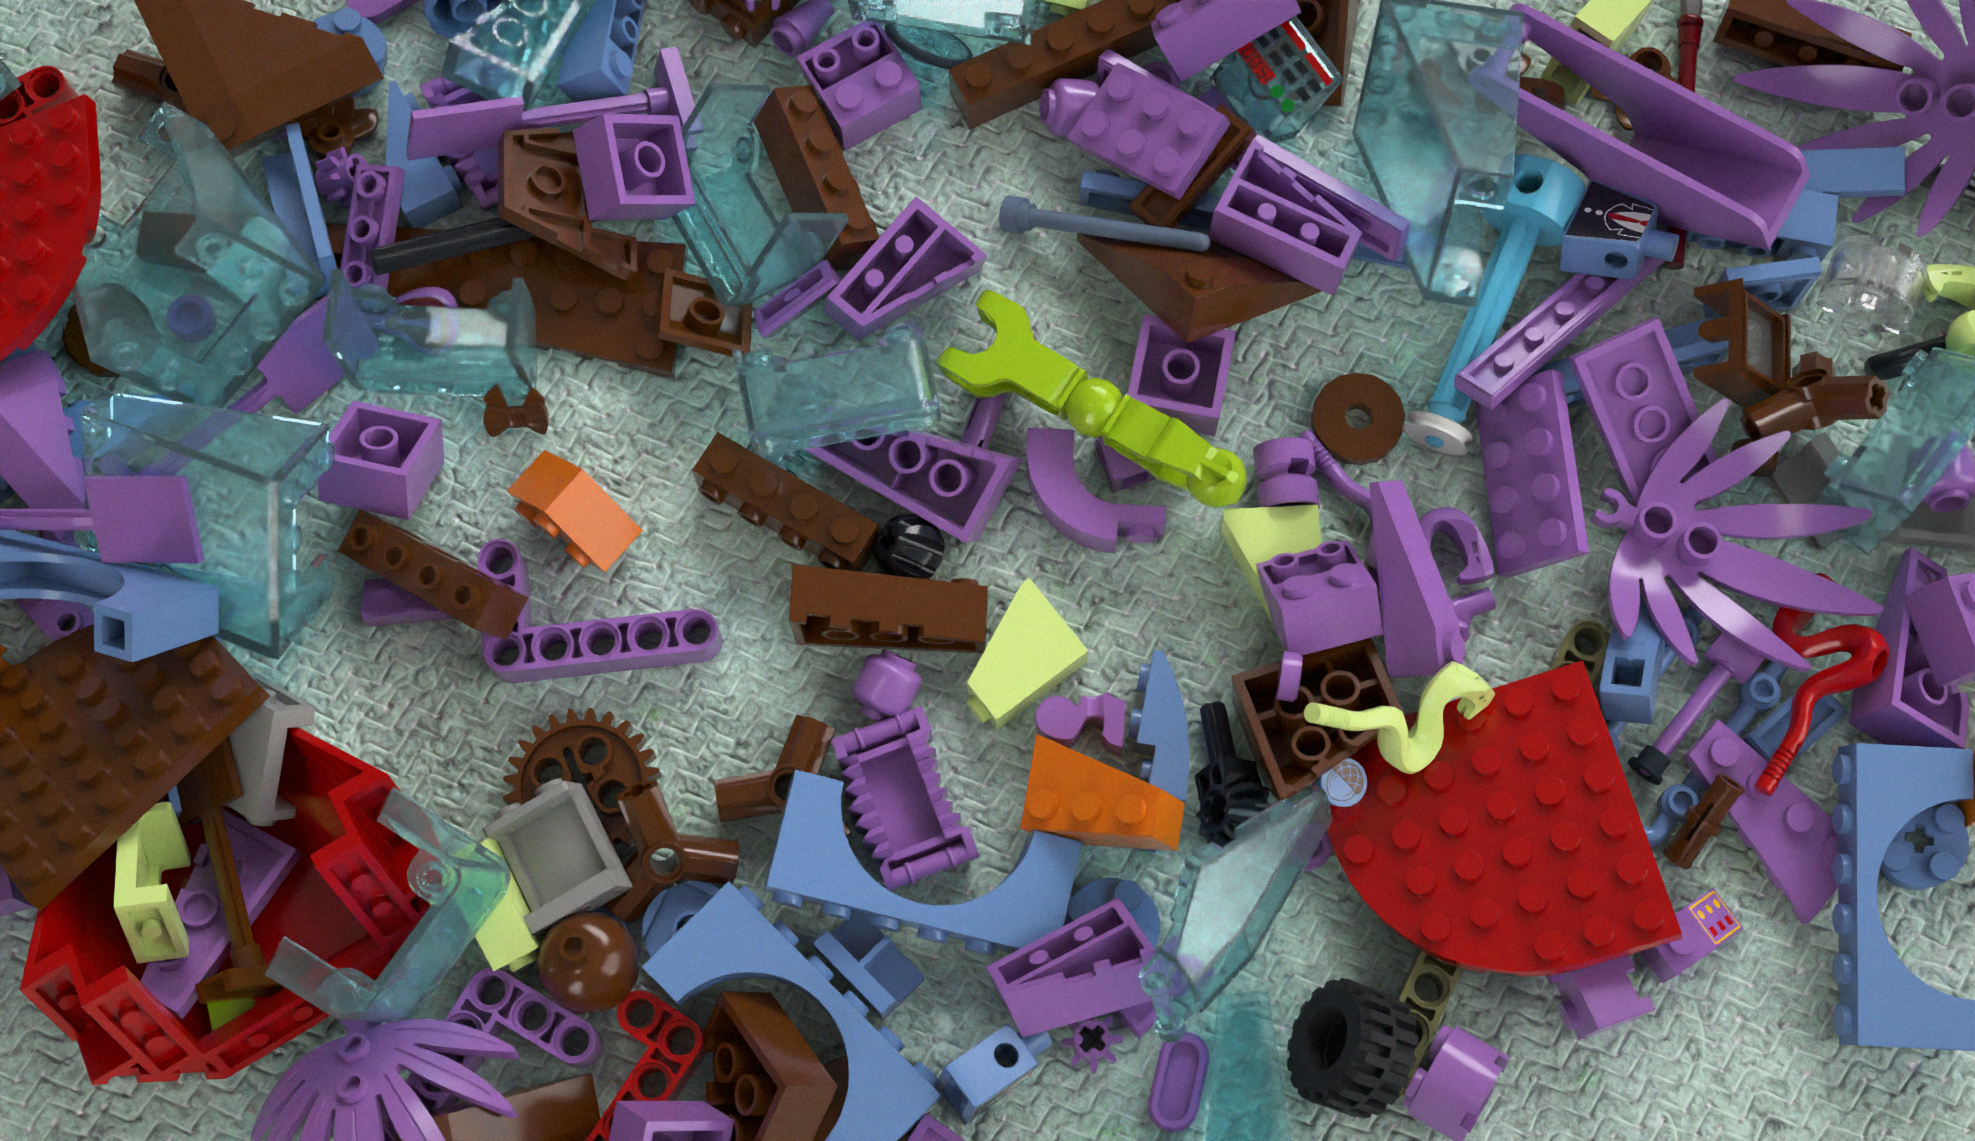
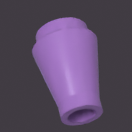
M808 0L777 17L774 20V27L770 30V37L775 46L789 57H795L798 53H805L826 21L834 14L832 4L829 0Z

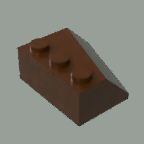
M1372 638L1303 655L1297 699L1294 702L1276 699L1281 660L1231 676L1233 706L1263 782L1267 788H1270V792L1280 804L1377 738L1378 729L1350 731L1309 723L1304 717L1305 707L1309 703H1319L1351 711H1364L1378 706H1391L1403 712Z

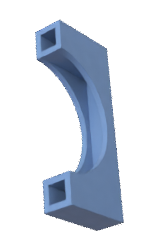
M0 530V599H52L94 606L95 652L135 662L219 633V586L135 563H102L101 556L98 553L14 530Z
M1854 743L1838 747V755L1835 756L1832 764L1833 780L1838 784V804L1835 805L1832 814L1833 829L1838 834V854L1835 855L1832 865L1833 878L1838 883V903L1834 907L1832 919L1834 930L1836 933H1839V954H1836L1833 961V977L1835 982L1839 984V1004L1834 1008L1833 1026L1835 1032L1839 1035V1045L1975 1051V1000L1948 995L1927 985L1916 977L1902 963L1892 949L1880 921L1877 903V883L1880 867L1890 843L1901 828L1914 816L1936 804L1974 799L1973 749Z
M795 770L793 773L763 891L774 893L773 902L795 908H801L803 901L822 905L821 914L849 920L851 913L870 917V926L887 931L897 932L899 925L918 929V938L931 942L945 944L947 937L966 941L964 949L984 955H993L995 948L1013 953L1064 926L1082 842L1034 830L1026 837L1023 850L1011 872L989 893L968 902L952 905L917 903L902 898L881 886L865 871L849 846L842 822L841 795L844 782Z
M728 881L642 968L680 1007L689 999L713 985L741 978L774 980L802 991L819 1004L830 1016L842 1037L848 1057L849 1081L846 1100L836 1125L825 1141H899L941 1098V1094L935 1089L941 1083L940 1080L921 1061L913 1067L899 1053L905 1045L885 1025L877 1031L864 1018L870 1010L854 993L848 990L842 996L829 983L835 976L831 970L815 955L807 960L794 947L800 941L797 936L781 920L772 925L759 912L765 905L746 885L737 890Z

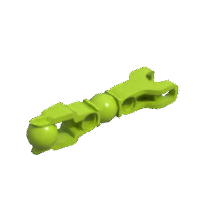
M984 290L975 302L981 320L997 332L994 343L985 351L975 354L967 353L954 347H948L942 351L936 360V365L943 376L978 398L995 397L1002 393L1019 395L1064 421L1068 419L1070 425L1080 434L1091 437L1102 436L1105 445L1110 446L1119 454L1149 471L1158 480L1189 491L1203 505L1218 508L1236 504L1244 492L1247 484V470L1237 455L1230 450L1219 447L1214 448L1175 417L1170 418L1127 394L1123 397L1121 391L1110 381L1097 377L1088 378L1087 371L1036 341L1024 308L994 291Z

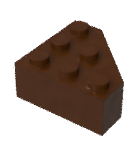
M721 991L703 1031L704 1052H713L714 1081L706 1082V1103L734 1120L731 1141H813L837 1089L836 1083L771 992Z

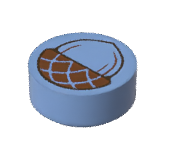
M1347 758L1315 780V788L1319 797L1327 804L1348 807L1360 801L1365 794L1367 776L1363 767L1357 761Z

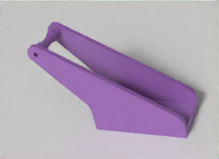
M1517 3L1510 7L1506 14L1509 24L1504 31L1505 37L1492 59L1486 61L1482 69L1473 70L1467 79L1469 88L1475 94L1580 170L1589 181L1593 180L1655 202L1659 207L1657 223L1766 250L1770 249L1810 177L1805 157L1797 147L1528 5ZM1528 38L1618 105L1628 116L1635 134L1630 144L1627 145L1504 80L1503 78L1507 73L1506 67L1519 45H1523Z

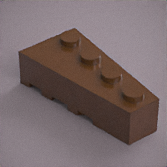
M793 564L789 623L797 645L983 653L986 649L988 586L979 585V582L976 580L959 578L947 582L931 580L929 578L920 579Z

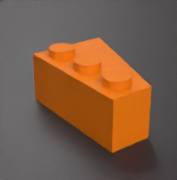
M1036 734L1020 829L1030 834L1034 830L1080 841L1082 845L1178 851L1185 803L1159 787Z

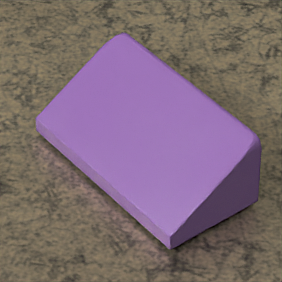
M386 578L367 579L364 582L361 621L368 627L455 619Z

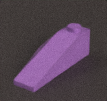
M1403 481L1369 483L1388 677L1435 675L1451 661L1463 665L1465 643L1460 634L1459 621Z

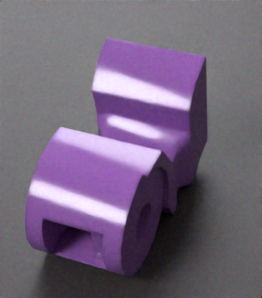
M1109 692L1094 697L1082 696L1079 704L1076 706L1066 697L1051 696L1043 700L1038 706L1036 712L1037 733L1063 746L1073 748L1084 729L1090 724H1096L1103 731L1101 745L1109 753L1122 757L1126 700L1114 698Z

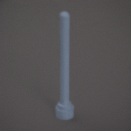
M1006 196L999 212L1001 230L1010 233L1023 234L1026 230L1031 231L1034 227L1199 252L1207 250L1210 246V238L1204 233L1037 209L1036 205L1030 203L1029 199L1025 197Z

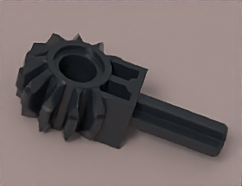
M1221 701L1205 703L1200 708V715L1210 764L1194 775L1198 800L1201 803L1200 811L1195 815L1201 821L1199 835L1206 838L1208 847L1215 848L1217 851L1237 854L1243 852L1250 853L1254 845L1263 843L1264 829L1271 827L1268 822V814L1273 809V806L1267 803L1270 788L1262 785L1256 761L1236 757L1225 704Z

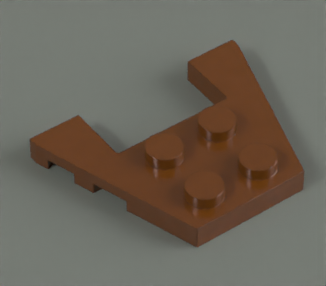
M558 128L504 130L498 140V217L625 281L631 282L638 272L637 238L591 227L573 132L560 133Z

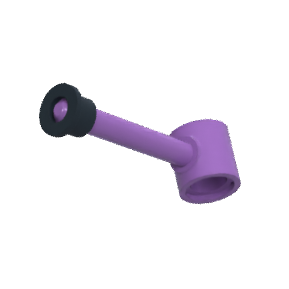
M1721 631L1703 655L1711 661L1714 667L1652 746L1646 745L1637 758L1631 757L1628 760V765L1646 781L1654 785H1660L1663 781L1661 774L1670 764L1668 757L1728 679H1735L1743 685L1763 662L1765 657L1746 648Z

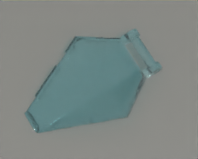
M1313 784L1310 788V794L1298 802L1294 803L1284 798L1237 826L1234 830V837L1237 839L1221 848L1211 842L1185 858L1174 896L1175 905L1169 915L1173 924L1159 951L1145 964L1138 977L1142 991L1151 998L1157 1016L1154 1025L1158 1037L1166 1043L1178 1042L1186 1034L1187 1027L1185 1022L1191 1015L1203 1012L1254 957L1333 820L1326 790ZM1171 987L1175 996L1173 999L1169 991Z

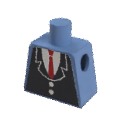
M1590 180L1562 236L1560 270L1631 280L1638 276L1646 256L1672 262L1678 247L1679 235L1656 230L1659 207L1655 202Z
M1006 1024L945 1066L939 1078L941 1083L937 1087L965 1125L969 1124L1032 1075L1038 1066L1035 1057L1050 1047L1052 1040L1047 1031L1022 1038L1019 1032L1016 1033L1011 1025ZM995 1058L1004 1059L1009 1067L999 1065Z

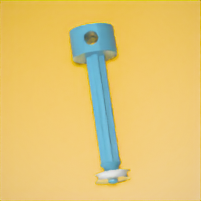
M1528 154L1510 155L1503 160L1483 210V215L1487 222L1501 232L1432 400L1427 403L1429 412L1412 411L1408 413L1407 418L1411 423H1407L1402 427L1405 435L1415 443L1429 450L1449 456H1464L1468 454V449L1464 444L1473 442V436L1459 423L1467 419L1466 413L1472 398L1454 387L1455 375L1496 342L1535 246L1554 247L1562 244V236L1586 188L1581 178L1565 166L1553 160Z

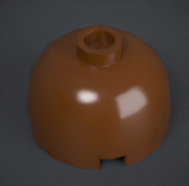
M581 911L569 915L552 926L540 944L537 967L541 983L557 1004L575 1014H585L584 1012L596 1010L604 1012L613 1009L628 997L638 980L640 970L637 966L638 946L620 922L600 912Z

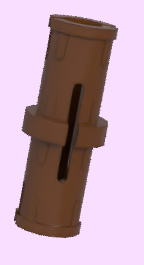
M1721 772L1717 773L1715 780L1696 806L1690 805L1684 813L1686 821L1669 845L1664 848L1663 854L1679 867L1687 870L1690 869L1692 862L1710 837H1717L1723 829L1721 822L1739 796L1744 793V787L1728 775Z

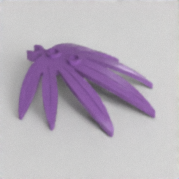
M1786 0L1788 5L1830 32L1872 54L1911 68L1913 73L1860 65L1815 64L1778 67L1736 75L1734 81L1769 94L1820 106L1856 111L1905 114V118L1874 122L1838 131L1799 145L1797 148L1799 150L1896 147L1929 134L1931 136L1930 141L1905 159V195L1868 197L1852 217V222L1858 223L1890 207L1920 185L1949 154V158L1930 189L1919 220L1917 236L1927 235L1953 208L1975 172V0H1959L1961 20L1968 46L1954 18L1941 0H1906L1924 30L1943 52L1944 58L1942 60L1901 31L1860 12L1818 0Z
M1723 398L1698 417L1666 450L1647 478L1635 507L1627 504L1623 494L1615 489L1606 488L1601 493L1599 499L1609 503L1614 512L1609 515L1603 511L1596 510L1592 514L1590 521L1600 528L1607 529L1616 526L1625 531L1615 551L1608 577V603L1611 617L1619 636L1624 640L1629 639L1635 630L1639 615L1640 581L1647 609L1661 636L1687 665H1695L1698 662L1696 652L1679 607L1664 580V577H1667L1681 595L1705 619L1727 636L1767 659L1791 669L1806 672L1812 667L1809 662L1741 606L1700 578L1698 574L1729 590L1780 607L1829 615L1877 616L1884 610L1882 605L1808 570L1759 551L1724 541L1721 537L1775 540L1819 535L1863 523L1872 516V510L1834 505L1786 503L1738 505L1696 510L1695 504L1725 492L1755 472L1791 436V432L1785 430L1744 445L1715 460L1682 484L1680 480L1685 477L1702 457L1723 420L1729 405L1728 398Z
M371 998L366 1000V1011L359 1018L354 1015L348 1006L342 1008L339 1018L341 1024L347 1030L345 1037L329 1041L313 1049L285 1072L261 1107L252 1128L251 1137L255 1141H260L276 1120L266 1141H291L311 1110L299 1141H330L334 1117V1141H385L383 1123L389 1117L402 1141H446L429 1111L399 1075V1072L401 1070H408L427 1083L454 1096L506 1117L516 1118L518 1114L511 1104L490 1084L463 1065L433 1051L518 1060L520 1056L510 1044L488 1033L458 1023L433 1019H408L382 1024L383 1013Z

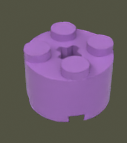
M1443 1025L1429 1050L1431 1053L1427 1062L1431 1064L1428 1072L1418 1068L1406 1089V1097L1402 1104L1409 1108L1407 1114L1453 1141H1465L1467 1133L1471 1132L1496 1087L1495 1081L1500 1072H1504L1510 1056L1458 1026H1455L1452 1030Z

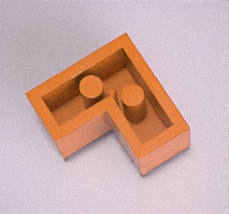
M546 450L535 459L507 490L519 503L514 508L516 513L532 527L535 528L538 525L550 537L555 538L559 535L568 544L563 551L582 568L591 564L606 572L643 531L582 468Z

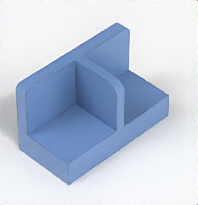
M852 913L850 919L843 921L832 933L825 930L813 942L816 951L883 1020L924 981L923 974L894 945L893 940L888 935L885 936L878 928L870 926L869 919L866 916Z

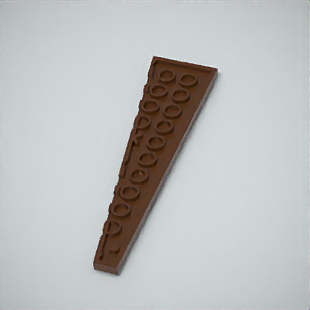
M146 212L139 255L146 262L200 274H209L252 223L260 222L280 236L276 220ZM326 223L338 273H340L347 224ZM397 227L394 243L445 230ZM536 236L390 272L385 305L351 302L354 308L382 310L393 299L407 291L422 287H439L448 290L455 298L459 310L460 331L476 332L484 337L498 340H516L529 343L531 347L549 351V348L574 353L575 357L588 360L593 358L615 362L620 367L674 378L678 343L657 338L654 317L664 269L669 268L686 273L688 250L686 244L637 241L638 272L630 282ZM287 263L282 292L284 290L293 291ZM324 296L313 299L321 300Z

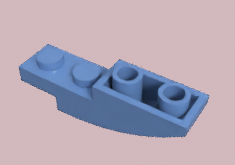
M1154 650L1151 664L1141 662L1136 691L1146 692L1143 710L1133 708L1128 737L1137 738L1135 753L1153 756V760L1143 758L1140 780L1159 787L1185 803L1189 778L1187 719L1182 696L1172 668L1164 652ZM1138 849L1156 853V850L1152 849Z

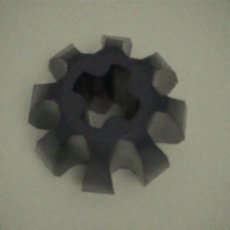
M908 513L893 517L885 523L877 536L874 554L880 569L885 575L930 579L943 561L945 541L937 526L916 514Z

